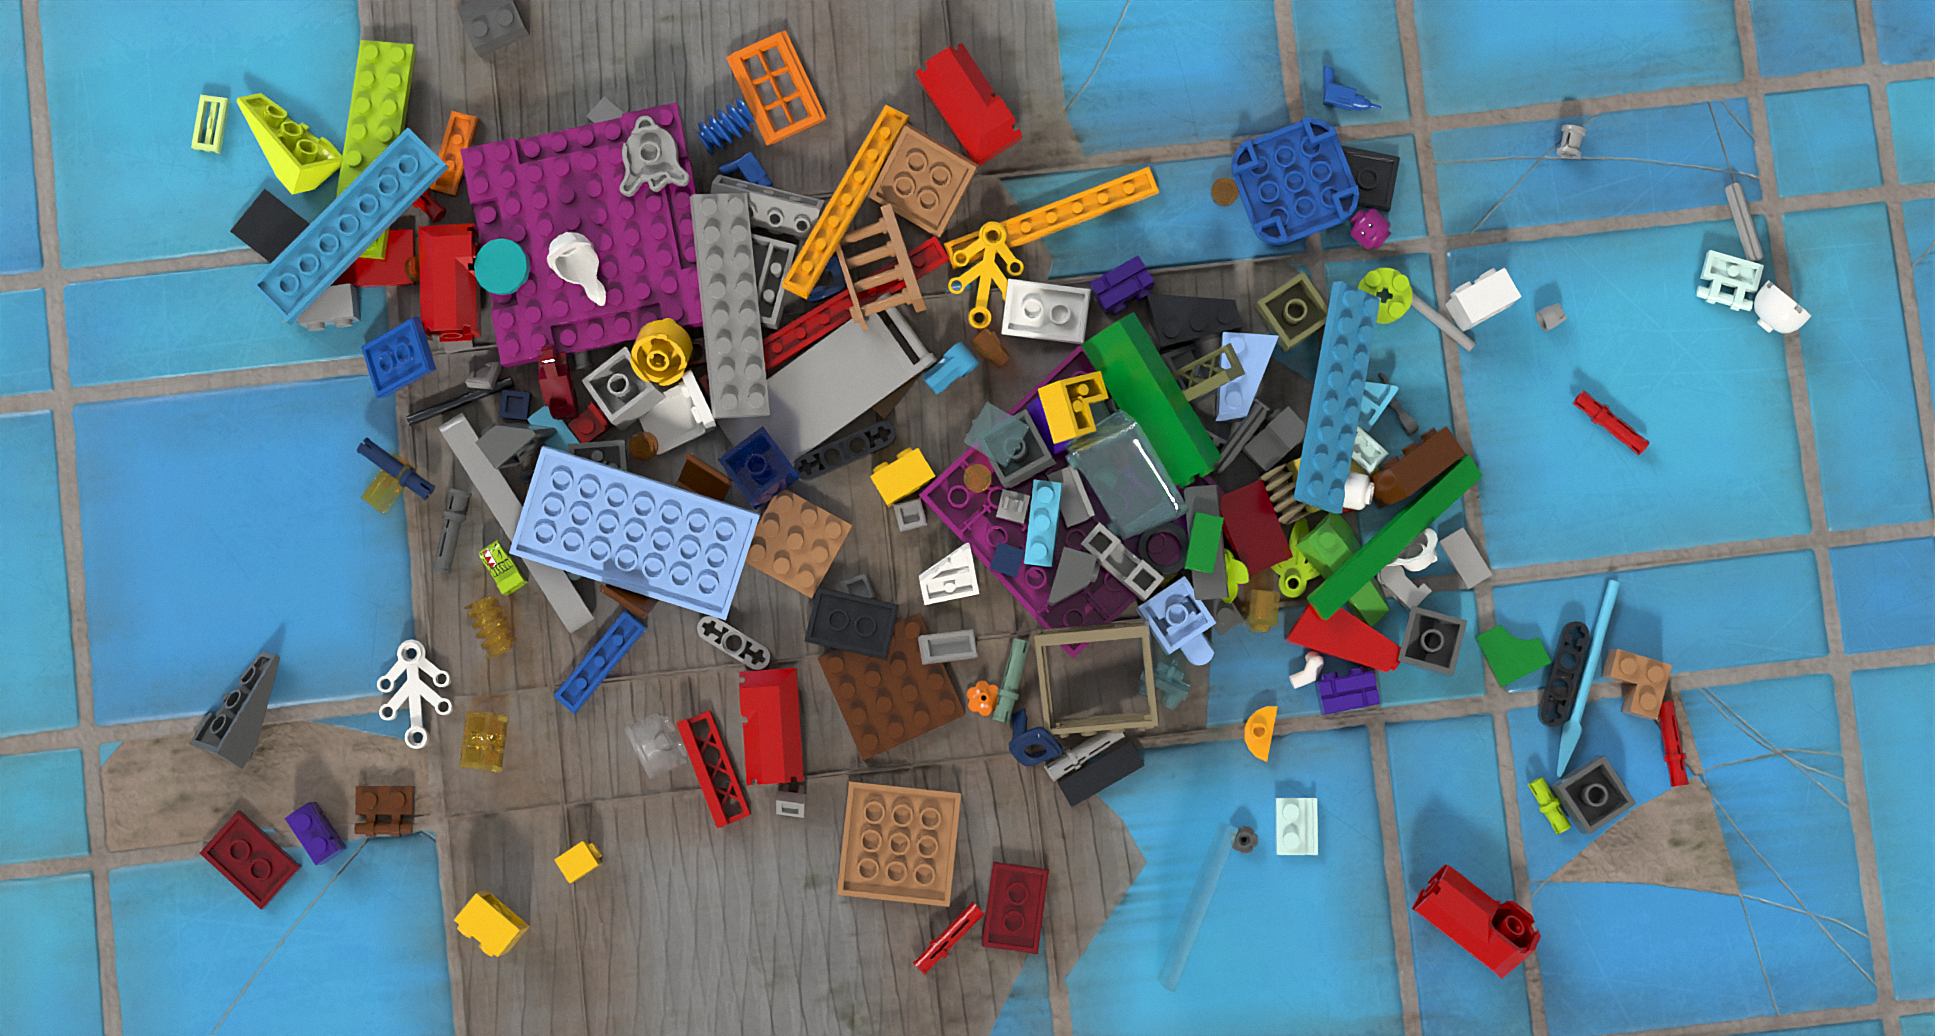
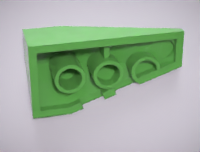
M1331 512L1295 545L1325 580L1361 548L1353 529L1340 514H1333ZM1375 577L1346 602L1360 620L1371 628L1389 611V607Z

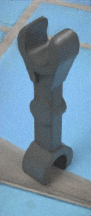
M1379 373L1378 377L1382 380L1383 384H1388L1386 375ZM1393 397L1388 406L1397 414L1400 425L1406 435L1411 436L1417 432L1419 426L1412 417L1401 409L1400 403Z

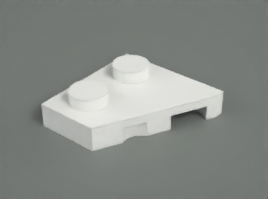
M965 543L919 575L924 605L979 594L969 543Z

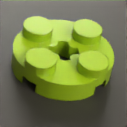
M1378 268L1368 272L1357 287L1376 296L1377 292H1382L1383 288L1388 289V293L1392 294V299H1387L1386 303H1381L1380 298L1376 320L1378 324H1389L1400 319L1408 311L1412 303L1413 293L1408 278L1392 268Z

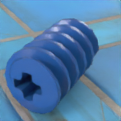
M740 98L735 99L737 108H734L731 104L726 105L728 114L718 110V120L709 115L707 117L708 126L702 121L698 122L699 132L697 130L695 132L711 155H714L713 145H716L721 150L724 148L723 139L732 144L733 133L741 138L742 127L748 132L752 131L750 122L755 123Z

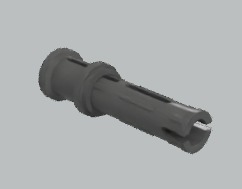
M447 488L449 496L446 509L441 514L443 515L442 518L445 519L433 570L451 574L461 523L467 518L465 510L468 498L472 496V493Z

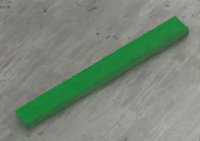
M1464 454L1448 467L1307 597L1321 619L1327 620L1483 476L1468 454Z

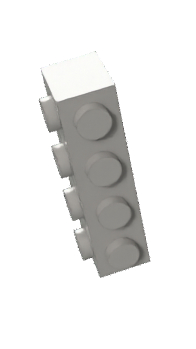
M717 175L712 182L710 194L747 193L750 228L758 226L766 228L773 234L786 233L794 235L796 239L801 241H807L823 213L825 203L824 200L722 175Z

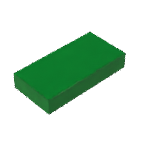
M1198 512L1194 513L1184 569L1213 574L1224 518Z

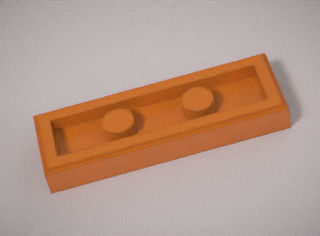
M451 111L438 155L449 168L429 187L431 191L454 197L458 196L464 176L460 149L472 147L480 121L478 117Z

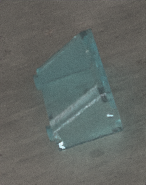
M1118 410L1095 425L1097 431L1075 438L1064 445L1069 453L1065 456L1066 460L1074 471L1079 468L1085 475L1108 514L1109 523L1106 526L1116 537L1126 540L1177 519L1189 511L1142 428L1124 410Z

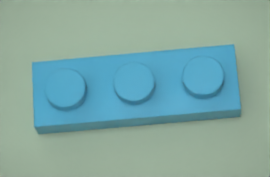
M1034 480L1024 564L1054 567L1063 483Z

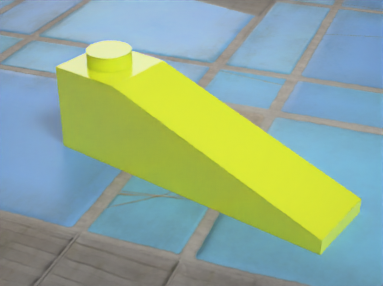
M258 93L238 97L237 103L275 175L292 195L315 190L341 167L342 155L330 141L324 137L320 139L308 132L309 127L303 122L298 125L287 117L286 110L265 95Z

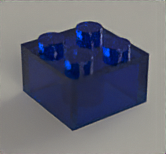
M763 426L718 459L755 510L800 478V475Z

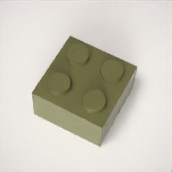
M1304 272L1259 300L1254 306L1255 311L1270 333L1279 336L1277 343L1284 353L1324 328L1328 313V306Z

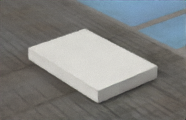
M1008 279L1001 334L1083 344L1091 289Z

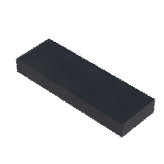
M1130 741L1059 781L1058 785L1072 808L1145 765Z

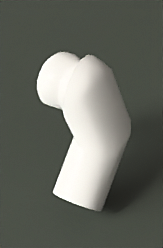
M1310 651L1306 654L1307 663L1303 671L1289 676L1294 689L1318 679L1324 665V660L1317 651Z

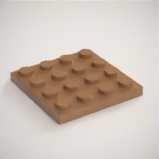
M849 781L837 895L949 907L961 793Z

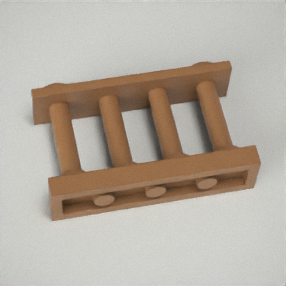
M891 203L880 207L883 217L879 218V222L845 233L834 251L837 252L854 305L849 307L854 323H860L863 331L869 330L865 319L866 316L900 304H913L916 313L927 309ZM881 232L884 234L889 233L891 240L886 242L887 245L846 259L842 246ZM890 255L892 258L897 256L899 264L894 265V269L853 282L850 269ZM899 279V281L905 280L907 287L902 289L901 293L861 306L857 293Z

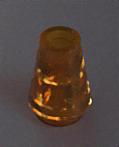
M985 327L971 340V343L975 346L973 349L998 368L1011 357L995 331H991L988 327Z

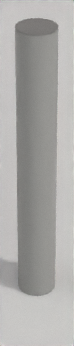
M1413 293L1411 305L1468 352L1475 346L1476 343Z

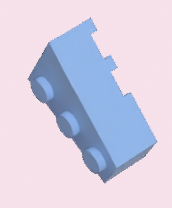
M1232 332L1222 333L1219 348L1229 343L1232 344L1245 375L1217 388L1216 421L1241 423L1247 416L1279 336ZM1223 353L1220 355L1218 366L1229 369L1231 365L1226 354Z

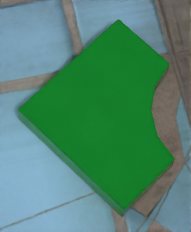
M1498 625L1474 637L1499 687H1503L1552 663L1539 637L1530 640L1517 639L1507 633L1502 625Z

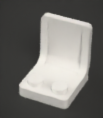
M691 370L683 373V381L678 383L679 385L663 392L666 398L639 418L649 442L657 455L669 452L717 428Z

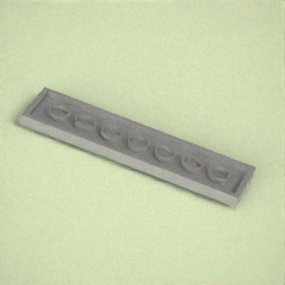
M747 193L693 194L690 196L712 417L713 419L767 416L770 414Z

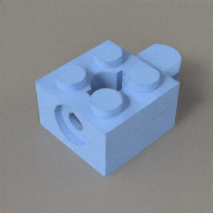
M1185 576L1136 608L1143 620H1149L1150 631L1166 655L1181 648L1189 662L1193 665H1203L1212 659L1214 654L1213 647L1203 632L1216 624L1203 602L1195 600L1194 589Z

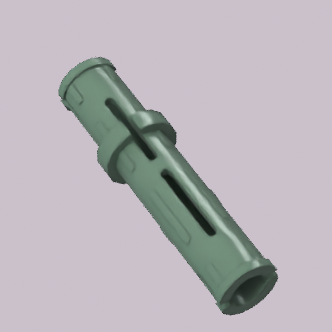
M1013 638L1003 682L996 694L998 699L992 717L994 721L1005 724L1010 723L1015 700H1018L1019 694H1017L1018 686L1031 644L1028 641Z

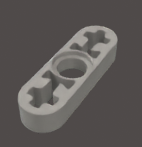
M705 616L699 621L697 632L705 641L752 669L763 670L770 664L771 653L765 646L716 617ZM712 621L716 622L715 628L722 633L724 627L729 629L723 635L721 644L716 643L720 638L713 633H710L709 636L705 635L706 629L703 628L705 623L711 624ZM731 635H738L742 639V646L737 651H731L727 648L726 641ZM748 642L753 644L749 648L756 653L760 650L764 651L762 655L765 658L764 663L758 662L754 665V658L748 654H745L744 659L740 657L746 650Z

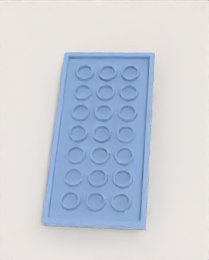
M543 445L509 553L726 620L760 513Z

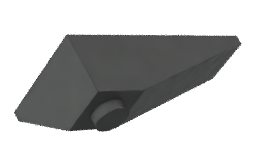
M261 651L240 676V685L231 693L227 692L223 696L222 700L225 703L215 714L210 712L206 716L189 744L230 765L243 769L245 764L252 758L253 751L259 740L280 657Z

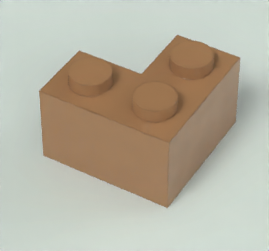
M1613 649L1608 651L1602 677L1628 685L1621 712L1647 720L1658 719L1672 665L1620 649Z

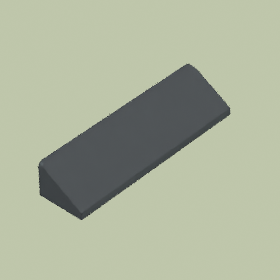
M1218 485L1184 488L1188 537L1190 539L1195 512L1221 517ZM1222 530L1213 574L1192 570L1195 600L1229 597Z

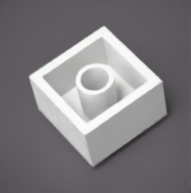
M1492 268L1480 275V278L1474 281V285L1469 281L1456 288L1450 294L1451 299L1445 305L1460 331L1464 332L1507 309L1521 298L1505 268L1496 272L1495 268Z

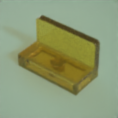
M396 453L392 456L405 465L398 476L394 478L382 469L361 496L376 511L385 515L406 488L401 487L399 484L401 476L407 469L415 468Z

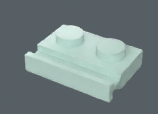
M1275 798L1276 855H1318L1317 798Z

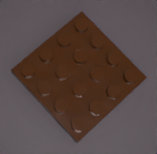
M920 612L895 624L887 660L842 650H835L818 658L863 761L966 715L943 663L922 664L918 637L929 635V632Z

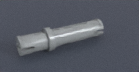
M1102 730L1071 750L1068 748L1064 751L1065 754L1045 765L1044 768L1054 782L1067 772L1079 769L1081 767L1080 764L1125 736L1123 732L1112 734L1109 733V730Z

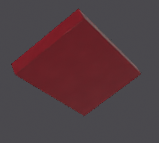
M1262 479L1219 496L1221 517L1224 518L1222 528L1235 560H1239L1246 565L1249 576L1293 557Z
M241 810L232 816L200 852L210 864L261 910L273 900L302 867Z
M993 861L982 947L1038 954L1049 869Z

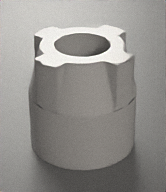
M1559 303L1547 306L1535 313L1539 326L1545 332L1567 320Z

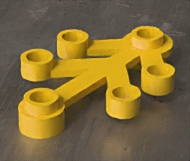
M994 221L988 222L980 228L979 239L964 250H958L952 255L954 265L963 267L968 264L970 257L984 249L983 260L960 277L950 279L947 285L948 290L952 294H959L963 292L966 285L980 276L976 305L968 314L970 325L977 329L987 327L991 321V313L987 309L991 278L1001 290L1002 299L1004 301L1006 299L1008 280L994 262L996 251L1006 262V271L1009 275H1020L1024 269L1023 263L1014 257L1005 244L1007 236L1005 228L1000 223ZM990 230L997 233L995 241H991L987 237ZM958 253L965 255L966 260L963 264L956 261ZM1013 262L1018 263L1020 267L1017 273H1013L1010 270V265ZM955 280L961 283L959 291H954L951 287L952 282ZM977 312L982 313L984 316L981 323H977L974 320V315Z

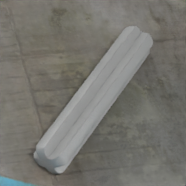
M1740 183L1730 184L1725 187V192L1747 261L1758 262L1764 258L1742 186Z

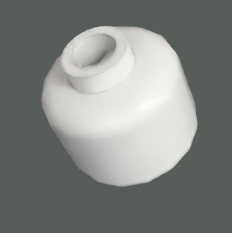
M1349 472L1345 483L1343 507L1362 510L1366 504H1371L1374 483L1370 482L1368 475Z

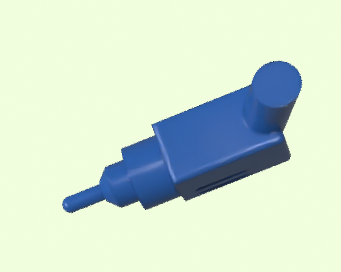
M1323 67V105L1360 112L1362 109H1381L1380 105L1371 104L1369 99H1365V95L1356 94L1357 89L1335 84L1334 68Z
M751 152L742 158L718 166L723 176L740 170L748 182L773 188V182Z

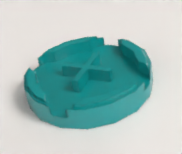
M503 238L491 240L481 248L476 256L474 264L475 276L479 284L488 292L499 295L513 294L528 279L530 272L529 256L519 244L512 240Z

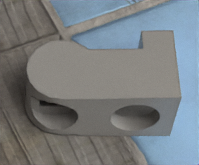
M1401 565L1385 566L1377 573V580L1380 585L1407 612H1410L1411 606L1417 607L1431 592L1424 583L1416 587L1405 576Z

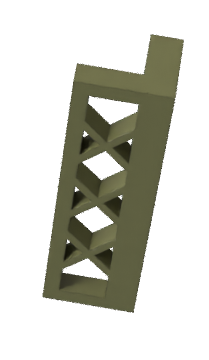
M1229 343L1171 374L1176 382L1180 375L1190 379L1188 389L1182 390L1187 401L1191 402L1245 375V372L1232 344ZM1223 353L1226 354L1231 365L1229 369L1218 366L1220 355ZM1200 365L1210 369L1208 379L1206 380L1198 376Z

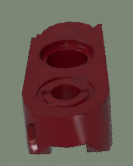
M554 344L542 346V355L537 356L539 365L538 380L545 407H549L550 415L556 420L579 417L577 394L566 353H557Z

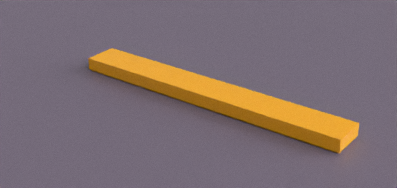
M885 104L783 280L782 288L805 299L808 298L887 161L904 126L910 121L909 115Z
M1150 167L1000 222L1006 230L1005 244L1010 250L1159 194ZM990 230L987 234L988 239L995 241L997 233ZM979 231L944 243L953 271L963 267L954 265L952 255L958 250H964L979 239ZM984 249L970 257L968 264L965 266L983 260ZM958 253L956 261L963 264L966 260L965 255Z

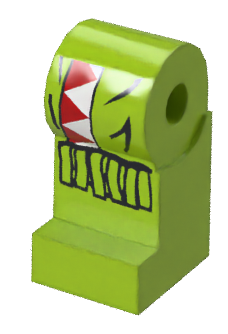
M499 540L478 552L483 563L496 581L502 595L509 596L528 583L512 556L508 554Z

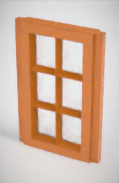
M786 30L726 57L767 146L827 119Z

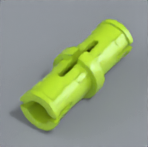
M1542 776L1530 782L1527 786L1540 806L1538 809L1541 813L1545 814L1555 834L1557 835L1571 828V823L1559 805L1561 801L1559 798H1555L1545 778Z

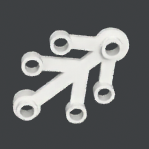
M406 640L398 648L397 656L399 660L385 676L378 679L377 687L381 692H392L396 687L397 678L406 669L408 680L387 704L380 707L379 715L383 720H394L398 715L399 707L409 697L411 728L405 733V742L411 748L420 749L428 744L430 738L429 732L423 728L421 696L430 702L440 715H449L453 711L454 705L451 700L442 698L420 680L419 668L433 678L434 684L438 687L450 685L452 677L449 672L438 669L425 658L426 649L421 642ZM412 648L417 652L414 659L408 657V651ZM440 674H445L447 677L444 684L438 682ZM385 679H389L391 686L385 690L382 687V682ZM444 701L449 705V709L446 712L440 710V704ZM387 707H391L393 710L391 717H386L384 714V710ZM417 732L423 735V740L420 743L414 740V735Z

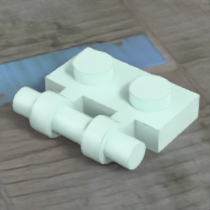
M1710 250L1706 254L1700 277L1701 279L1711 281L1709 288L1698 286L1695 296L1704 298L1705 302L1711 304L1718 302L1728 305L1729 309L1739 311V309L1750 311L1753 301L1744 299L1745 291L1753 294L1757 292L1764 265ZM1721 284L1735 288L1733 295L1720 292Z

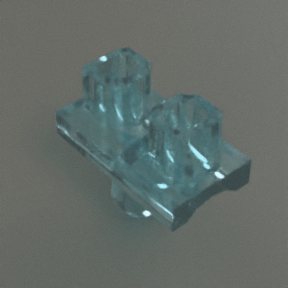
M1174 659L1169 666L1159 662L1156 669L1154 668L1156 687L1166 691L1161 703L1175 710L1181 700H1186L1190 685L1182 682L1185 673L1175 669L1178 661ZM1143 667L1139 677L1141 681L1138 693L1148 697L1145 667Z

